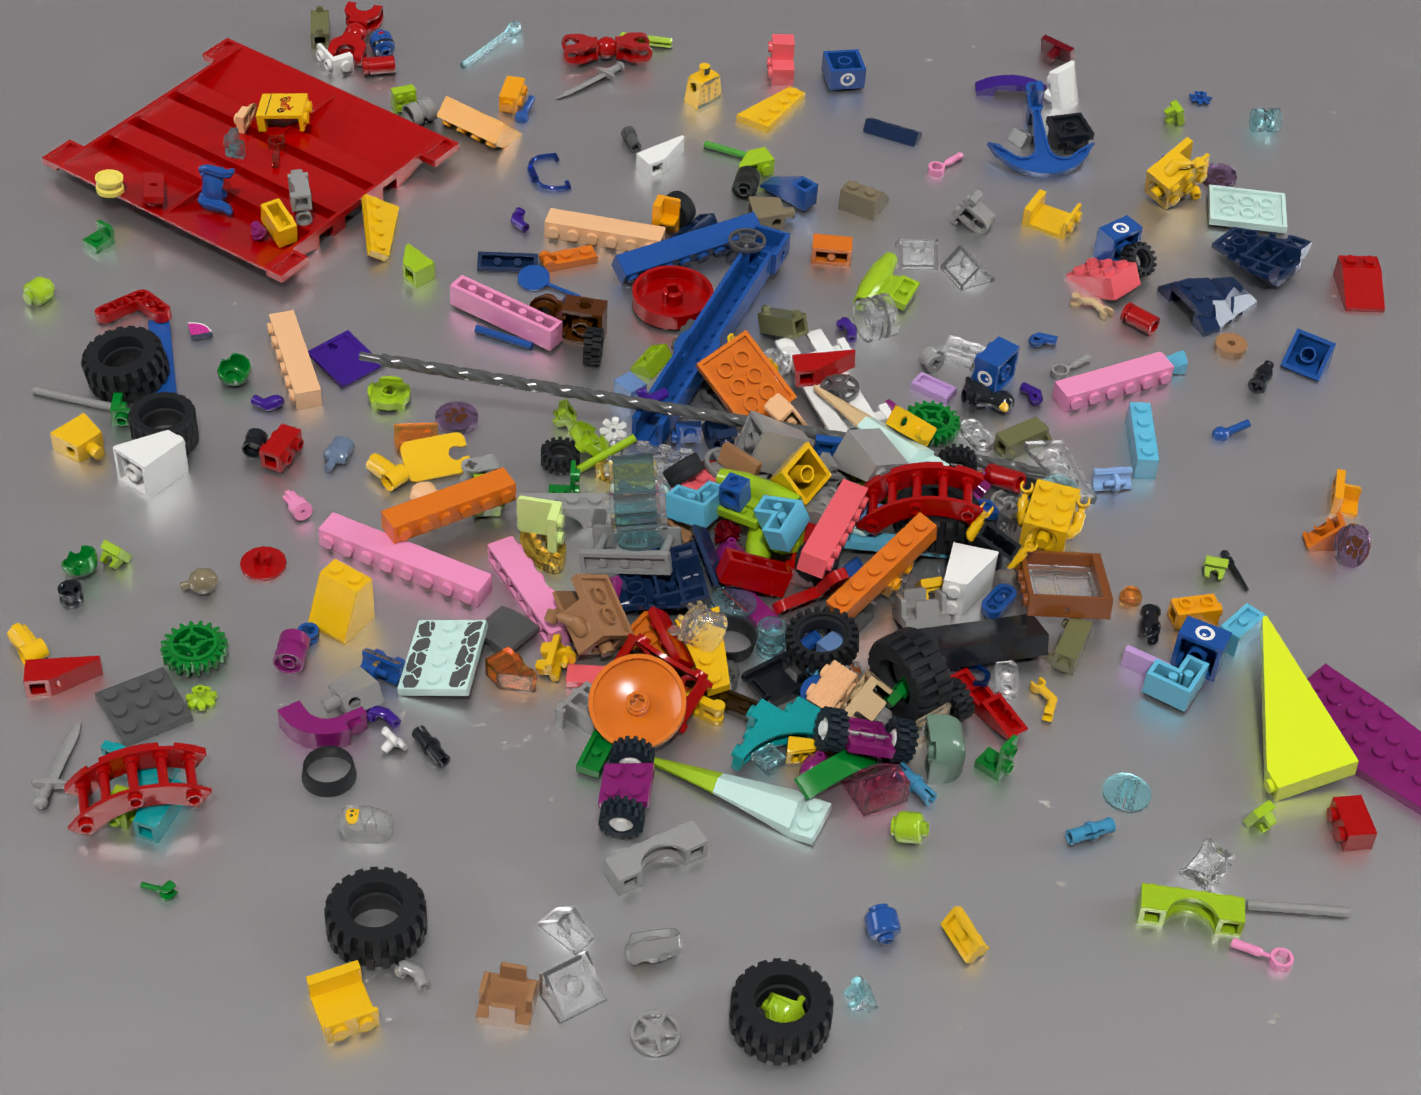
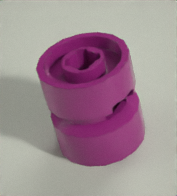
M298 629L282 631L273 657L275 668L286 674H296L302 671L306 660L305 656L310 645L309 636Z

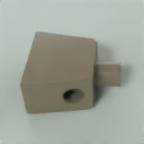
M750 196L748 199V213L754 212L763 226L783 230L785 219L795 217L794 207H783L779 197Z

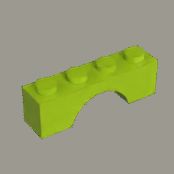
M1142 883L1137 897V923L1163 927L1166 920L1173 915L1192 914L1207 922L1214 934L1240 938L1245 925V898L1183 889L1181 887Z

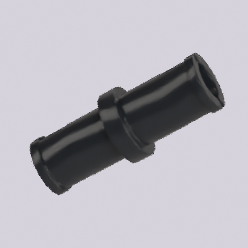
M421 725L420 728L418 726L413 730L412 737L421 745V751L426 756H430L438 768L445 767L450 762V756L440 747L441 743L439 740L432 737L425 726Z

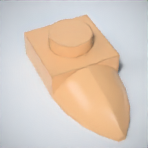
M252 103L247 107L242 106L239 112L235 114L234 124H236L237 133L244 134L250 126L257 109L256 103Z

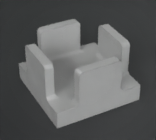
M923 586L903 589V596L895 594V608H892V617L902 627L922 629L951 625V616L947 613L946 594L941 589H935V598L927 600L926 588Z

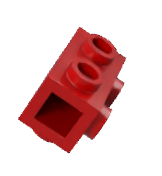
M282 423L276 431H273L268 441L260 447L261 466L281 473L286 466L290 465L293 457L302 450L304 445L301 429Z

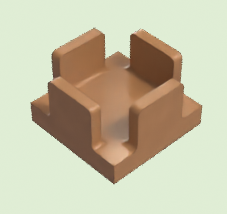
M501 962L500 974L484 971L478 992L479 1005L475 1016L476 1022L529 1031L540 991V980L527 977V966Z

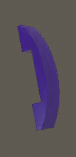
M1020 75L992 76L975 82L976 96H994L995 90L1025 92L1027 83L1038 80ZM1043 84L1044 92L1042 99H1044V93L1047 90V85Z

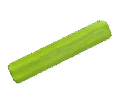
M621 32L620 36H623L626 32ZM647 35L649 45L652 47L668 49L672 47V38ZM643 39L637 40L639 43H644L645 41Z

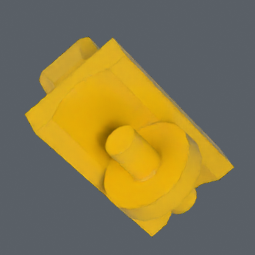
M554 634L552 642L542 643L540 648L541 655L546 659H539L535 664L538 674L549 675L552 682L559 681L562 669L566 668L568 664H574L577 658L572 647H565L561 643V634Z

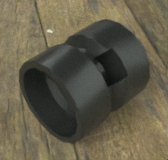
M742 166L738 169L731 187L732 195L737 200L747 202L750 196L755 197L761 179L759 171L752 166Z

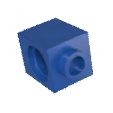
M730 472L719 486L720 505L741 512L751 499L750 479Z

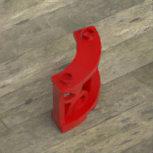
M629 633L628 639L615 659L629 655L634 646H637L645 654H652L662 659L674 670L684 674L681 680L685 692L690 691L687 696L685 718L678 732L683 734L688 727L685 724L707 688H712L714 684L707 680L708 675L702 670L696 668L693 671L650 645L651 640L643 634L639 633L636 636ZM694 681L696 683L691 690V688L685 687L686 682Z

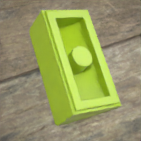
M651 345L631 366L630 370L644 377L654 378L672 357L668 345Z

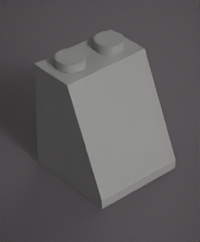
M750 410L735 446L762 463L761 472L774 474L792 453L805 442L810 443L811 441L803 431Z
M880 428L847 430L832 456L839 470L866 482L878 474L882 476L889 473L890 469L909 464Z

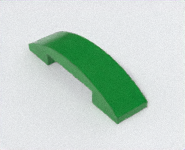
M846 749L796 777L794 781L808 801L825 792L829 787L856 773H861L871 768L878 762L873 756L854 755Z

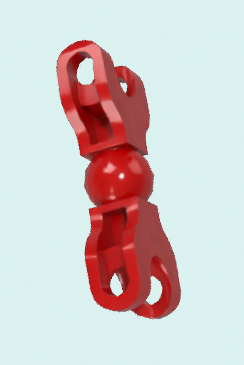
M348 1L344 9L347 16L345 19L347 27L343 35L330 41L328 52L333 57L350 52L356 61L355 66L362 67V57L367 58L365 52L366 43L364 41L371 31L381 27L384 17L383 6L374 5L371 9L362 11L356 8L357 2Z
M631 32L623 36H615V40L607 36L597 40V37H590L584 34H567L561 40L564 59L570 64H584L591 60H598V56L608 60L612 59L615 55L616 59H624L629 62H647L653 54L649 45V38L642 32ZM638 39L645 40L644 43L637 42ZM570 40L575 42L573 45H566V42ZM640 51H648L644 56L638 53ZM569 53L577 54L575 57L568 56Z

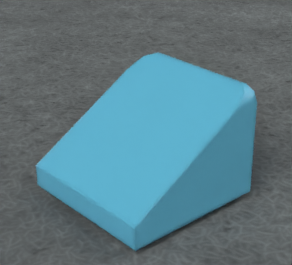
M1184 350L1166 357L1174 365L1173 374L1184 375L1186 373L1188 361Z

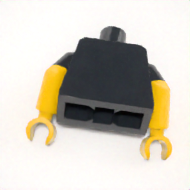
M983 502L980 507L983 508L986 502ZM992 506L989 512L983 510L970 524L966 532L967 544L998 551L995 571L999 569H1014L1027 557L1028 551L1034 552L1037 549L1039 540L1035 544H1030L1029 541L1033 535L1029 534L1025 539L1024 547L1021 548L1022 545L987 520L984 522V518H988L993 512L994 507Z

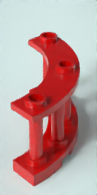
M917 462L890 469L889 473L882 476L878 474L863 485L868 488L866 495L869 498L868 514L856 523V527L876 536L887 526L903 519L915 517L919 512L924 516H944L971 524L983 512L982 507L972 503V492L984 480V474L962 465H956V467L944 466L943 462ZM922 485H939L938 496H921ZM913 486L912 497L897 500V491ZM948 486L963 490V500L947 497ZM888 496L887 504L878 507V504Z
M158 742L122 748L99 757V762L90 767L84 766L64 785L65 793L78 796L80 812L68 825V830L92 837L99 828L110 820L138 808L164 804L199 808L212 793L211 788L198 785L196 776L197 766L207 755L206 748L174 742L173 746H159ZM157 767L158 783L139 786L137 770ZM167 767L185 769L187 783H169ZM127 773L129 789L111 795L110 781ZM100 788L101 800L90 806L89 797Z

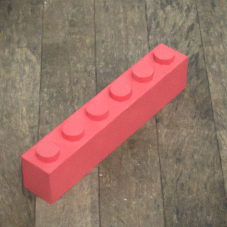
M846 479L842 480L803 547L796 569L823 579L826 571L831 572L835 559L839 558L842 546L845 547L849 534H852L856 522H859L863 510L865 511L868 505L869 498L866 497L867 487Z

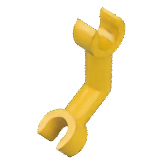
M1039 677L1038 685L1030 681L1029 689L1035 694H1041L1047 700L1042 720L1052 722L1058 698L1045 686L1046 681Z

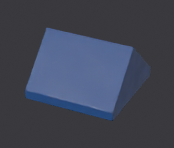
M1297 328L1280 366L1319 382L1330 366L1336 343Z

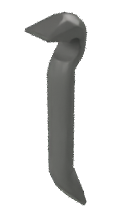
M710 385L702 389L700 395L704 401L711 403L716 410L727 412L716 396L710 395L714 392Z

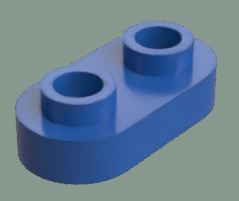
M1009 584L997 585L983 599L980 609L982 615L989 619L1000 618L1014 604L1017 595L1016 589Z

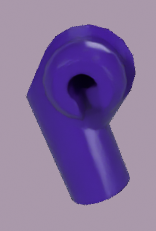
M517 207L515 212L512 213L511 223L525 233L529 230V224L524 221L525 210Z
M841 317L840 320H837L836 326L839 327V330L846 329L848 342H856L857 327L849 318Z
M1025 382L1021 384L1019 391L1028 395L1032 405L1042 403L1043 396L1040 389Z
M645 387L636 390L637 397L658 401L669 397L666 388H661L653 393H647V388Z
M254 395L251 398L252 405L267 412L282 407L285 402L284 398L279 395H272L267 398Z
M374 706L366 711L367 720L375 722L376 718L379 717L393 729L401 724V719L389 708Z

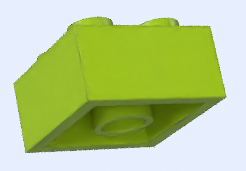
M413 84L390 88L391 108L395 114L402 113L403 105L411 102L417 103L416 89Z

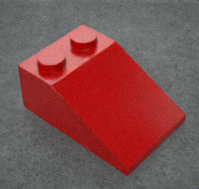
M1338 255L1333 276L1344 310L1384 312L1382 270L1377 256Z

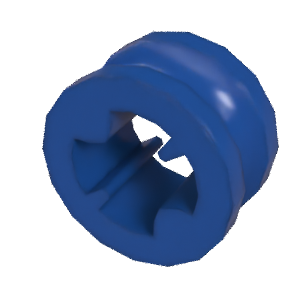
M306 622L298 627V630L303 631L309 636V646L319 641V628L316 624Z

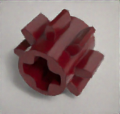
M722 520L713 528L715 532L713 537L716 543L725 542L730 537L735 538L737 542L741 539L739 524H734L732 520Z

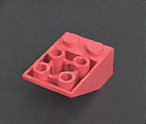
M1089 258L1086 260V263L1074 267L1073 271L1066 274V278L1099 299L1117 300L1141 285L1136 262H1127V260L1112 261V259L1097 260V258Z

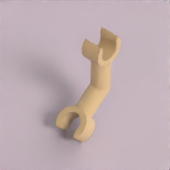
M1079 292L1072 293L1073 299H1078L1070 300L1072 307L1090 305L1100 313L1099 317L1102 320H1105L1107 315L1112 318L1114 310L1111 307L1104 306L1096 298L1083 297Z

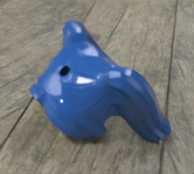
M209 164L199 166V174L202 176V192L199 194L198 203L205 209L232 215V206L222 200L227 197V191L222 187L224 179H230L235 169H224L223 167Z

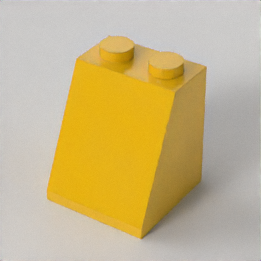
M805 442L782 463L769 480L779 483L802 496V502L806 506L832 474L811 444Z
M334 559L319 573L308 622L316 624L319 632L346 645L375 618L372 578Z

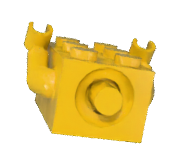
M1189 137L1185 138L1146 171L1144 192L1165 210L1170 206H1175L1182 196L1190 194L1192 200H1197L1201 197V191L1197 184H1201L1207 178L1210 155L1206 153L1204 156L1190 161L1193 141Z
M1037 479L1034 490L1033 483L1031 484V489L1024 490V481H1022L1020 484L1022 495L1021 498H1018V515L1016 517L1018 526L1022 528L1019 544L1022 545L1021 548L1024 547L1026 537L1032 534L1033 536L1029 543L1035 544L1039 540L1037 551L1064 552L1067 540H1072L1082 531L1086 517L1084 512L1090 507V497L1088 503L1084 505L1080 503L1081 495L1079 496L1081 489Z

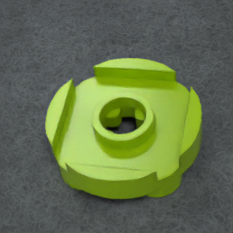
M396 376L380 377L378 382H371L367 389L368 401L374 410L403 411L411 398L409 384L407 383L406 385L403 383V379Z
M578 421L569 430V434L576 442V449L581 453L587 452L595 456L609 448L610 445L603 435L599 437L595 433L597 429L585 421Z

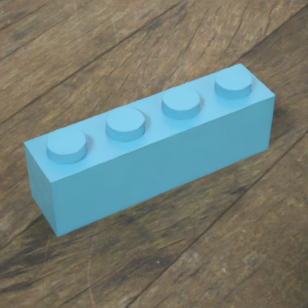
M1129 402L1125 424L1133 478L1155 479L1159 464V454L1151 403Z

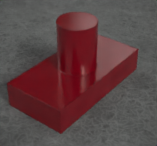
M1044 35L1041 38V52L1046 54L1044 61L1047 64H1052L1056 59L1065 63L1071 60L1074 61L1075 48L1048 35Z

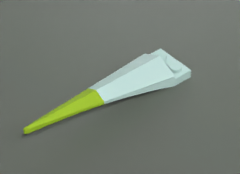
M657 757L654 758L655 767L722 798L788 838L813 845L832 811V803L816 798H811L807 801L803 793L798 790Z

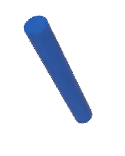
M475 326V333L532 350L534 347V342L484 326Z

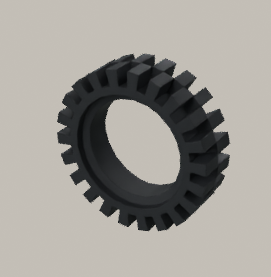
M817 606L813 613L810 608L805 609V616L801 612L797 613V619L792 617L790 624L786 626V653H788L789 660L793 659L795 666L800 664V669L803 671L809 667V673L814 674L815 670L819 669L820 674L822 668L826 664L830 665L833 660H836L841 665L845 663L849 666L852 664V659L855 660L857 653H859L858 625L853 617L848 618V613L845 611L840 615V609L838 608L830 612L829 606H825V611H820V606ZM815 629H832L840 633L844 638L843 643L838 648L826 652L809 650L801 643L802 637L807 632Z

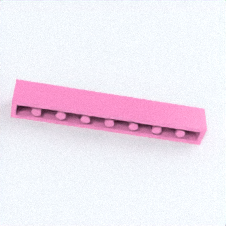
M332 512L318 528L319 545L422 585L425 588L442 593L445 596L462 601L465 604L479 608L492 591V574L408 541L393 544L385 532Z

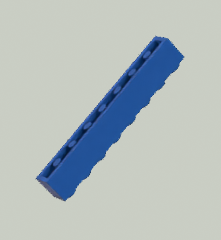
M751 212L618 254L611 265L621 285L626 283L634 284L639 275L655 267L668 265L686 267L695 261H705L710 256H721L729 250L736 251L729 246V234L736 229L751 228L753 223L760 224L755 213ZM735 235L732 241L739 240V237Z

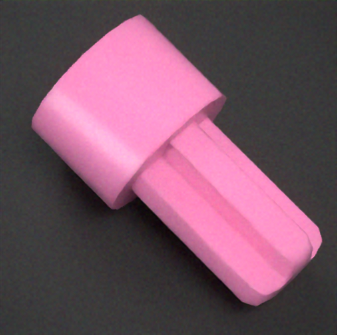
M286 490L283 500L288 504L290 513L299 521L308 519L313 511L309 502L304 497L298 496L294 491Z

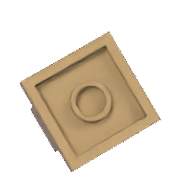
M867 669L840 708L845 709L849 717L859 718L854 714L858 711L870 721H873L886 705V701L882 699V694L874 689L875 686L878 685L890 695L893 690Z

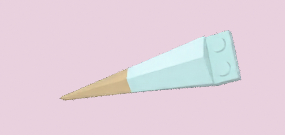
M814 384V391L835 407L858 429L880 428L909 464L917 462H943L944 466H949L948 463L936 457L933 450Z

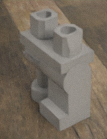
M302 169L291 170V174H287L290 206L292 212L298 211L296 213V222L301 226H307L312 222V215L309 211L312 210V199L308 172L303 173Z

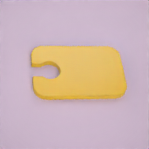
M453 432L404 442L401 445L400 454L403 465L410 474L409 481L412 483L426 482L463 474L461 463L464 459L470 458V456L454 460L449 456V450L454 447L465 448L467 445L464 436L461 433Z

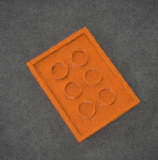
M747 330L711 353L695 366L730 413L749 415L750 410L770 417L764 409V405L777 393H780L789 403L797 398Z

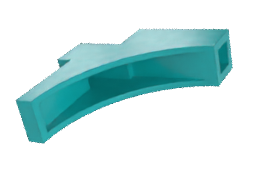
M798 696L794 703L789 702L783 711L761 698L756 706L751 705L746 714L748 722L746 725L747 730L742 738L744 742L742 745L737 743L731 753V757H733L731 768L739 772L756 755L775 747L787 745L789 736L813 739V735H815L813 727L816 728L814 722L815 719H818L817 714L821 708Z
M105 740L100 748L103 756L126 748V746L121 743ZM157 767L137 770L139 786L158 783ZM167 767L169 783H183L175 779L180 768ZM164 804L138 808L133 819L135 836L159 844L184 805Z

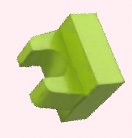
M1177 100L1170 102V107L1164 110L1166 118H1164L1165 122L1168 125L1174 123L1177 126L1184 125V109Z
M567 399L559 401V408L553 411L555 419L552 422L556 427L566 426L570 430L577 423V412Z
M104 540L100 546L103 549L100 561L107 565L109 560L112 559L109 566L115 570L123 562L128 564L132 558L131 554L107 540Z
M1206 555L1202 566L1204 578L1208 580L1210 573L1215 572L1218 575L1217 581L1220 582L1228 568L1229 559Z
M1268 800L1253 810L1242 821L1248 829L1254 825L1259 831L1265 833L1277 823L1272 814L1276 807Z

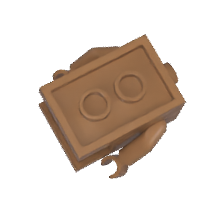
M575 574L570 579L576 591H554L552 594L556 601L557 609H548L544 620L552 624H557L558 621L565 624L579 655L610 656L626 642L628 634L634 635V632L607 574Z

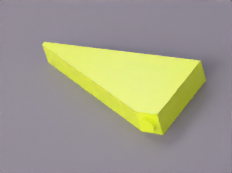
M1263 616L1260 628L1264 757L1263 784L1266 792L1271 794L1275 801H1279L1355 775L1359 760L1268 616Z

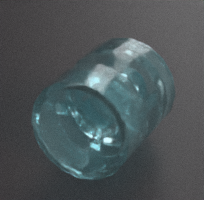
M1253 108L1249 119L1251 131L1264 132L1265 129L1267 132L1280 131L1282 125L1280 108H1268L1266 111L1264 108Z
M768 616L759 621L755 648L756 653L762 659L769 660L786 651L785 631L787 623L783 619L776 616Z

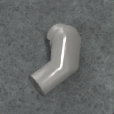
M401 960L399 965L394 967V972L398 977L403 979L407 974L411 976L419 991H426L430 988L431 983L421 966L409 960Z

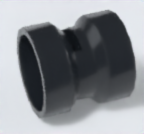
M259 428L248 430L242 445L243 454L251 459L260 458L259 450L268 441L267 433Z

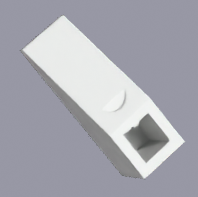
M681 135L636 153V169L648 180L664 175L684 153L685 137Z

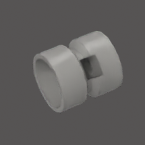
M430 97L421 98L417 103L411 102L402 107L403 118L418 125L437 119V109Z

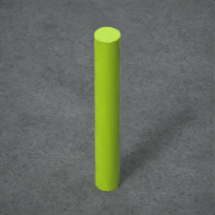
M632 434L576 467L580 469L581 474L637 442V439Z

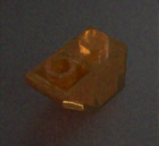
M510 647L485 658V675L498 689L525 693L536 692V681L538 679L536 672L533 668H529L523 662L520 654L515 653Z

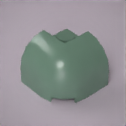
M926 715L924 735L927 753L924 766L927 783L944 784L952 782L959 778L965 761L966 745L962 724L951 715Z

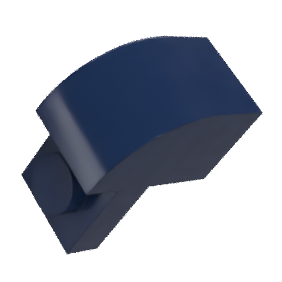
M705 421L702 424V433L709 450L722 447L723 443L728 441L734 445L733 440L738 436L736 427L729 428V425Z

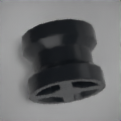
M69 579L58 585L57 590L61 606L66 609H75L83 604L84 596L79 581Z

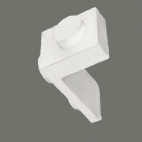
M321 43L317 44V60L334 77L354 71L353 55L350 52L333 57Z

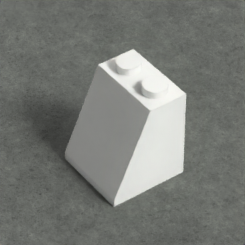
M170 430L121 443L113 447L118 480L148 500L189 472L185 441L180 435H176Z
M953 543L942 591L946 594L948 614L961 617L992 587L998 551Z

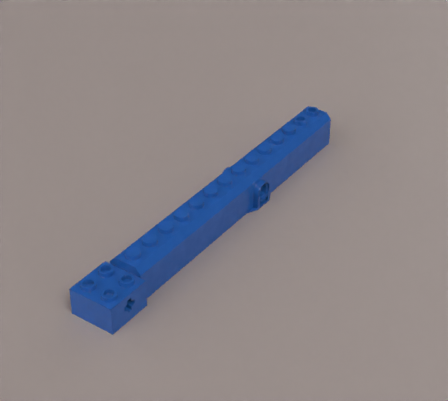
M753 223L751 229L760 231L766 237L764 249L756 253H747V255L741 252L738 253V256L691 328L682 332L674 343L672 357L648 393L666 388L669 397L661 402L689 404L704 380V377L695 367L696 364L728 342V335L734 333L770 274H776L788 255L791 233ZM760 237L755 240V242L760 244L763 242ZM636 410L632 416V434L637 439L635 443L654 450L659 449L680 416Z

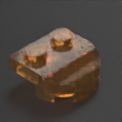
M438 423L394 424V445L397 456L402 459L400 448L404 442L438 436Z

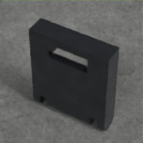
M786 651L743 672L741 675L742 681L747 684L759 699L762 698L776 707L800 696L803 682L811 677L806 670L800 669V664L795 666L793 659L789 660ZM790 668L797 675V682L784 670Z

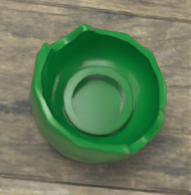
M232 353L228 359L221 360L217 369L218 377L227 386L243 385L250 376L251 364L246 356Z
M83 545L79 553L70 551L67 559H64L61 563L62 570L72 578H83L91 575L98 565L96 549L93 546Z

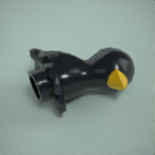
M968 376L966 377L965 385L961 392V400L963 404L971 405V412H975L977 407L989 406L996 411L1006 413L1014 407V397L1008 391L991 392L983 383L972 380Z

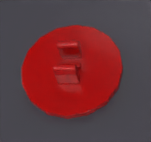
M261 546L253 548L243 555L240 568L247 578L255 581H267L280 576L286 569L287 561L285 555L279 549Z

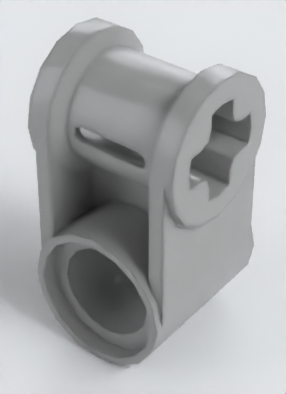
M494 454L467 458L461 463L463 474L460 480L463 482L473 478V474H485L502 468Z

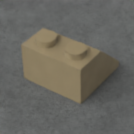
M848 180L840 189L838 209L873 221L889 202V197L884 192Z

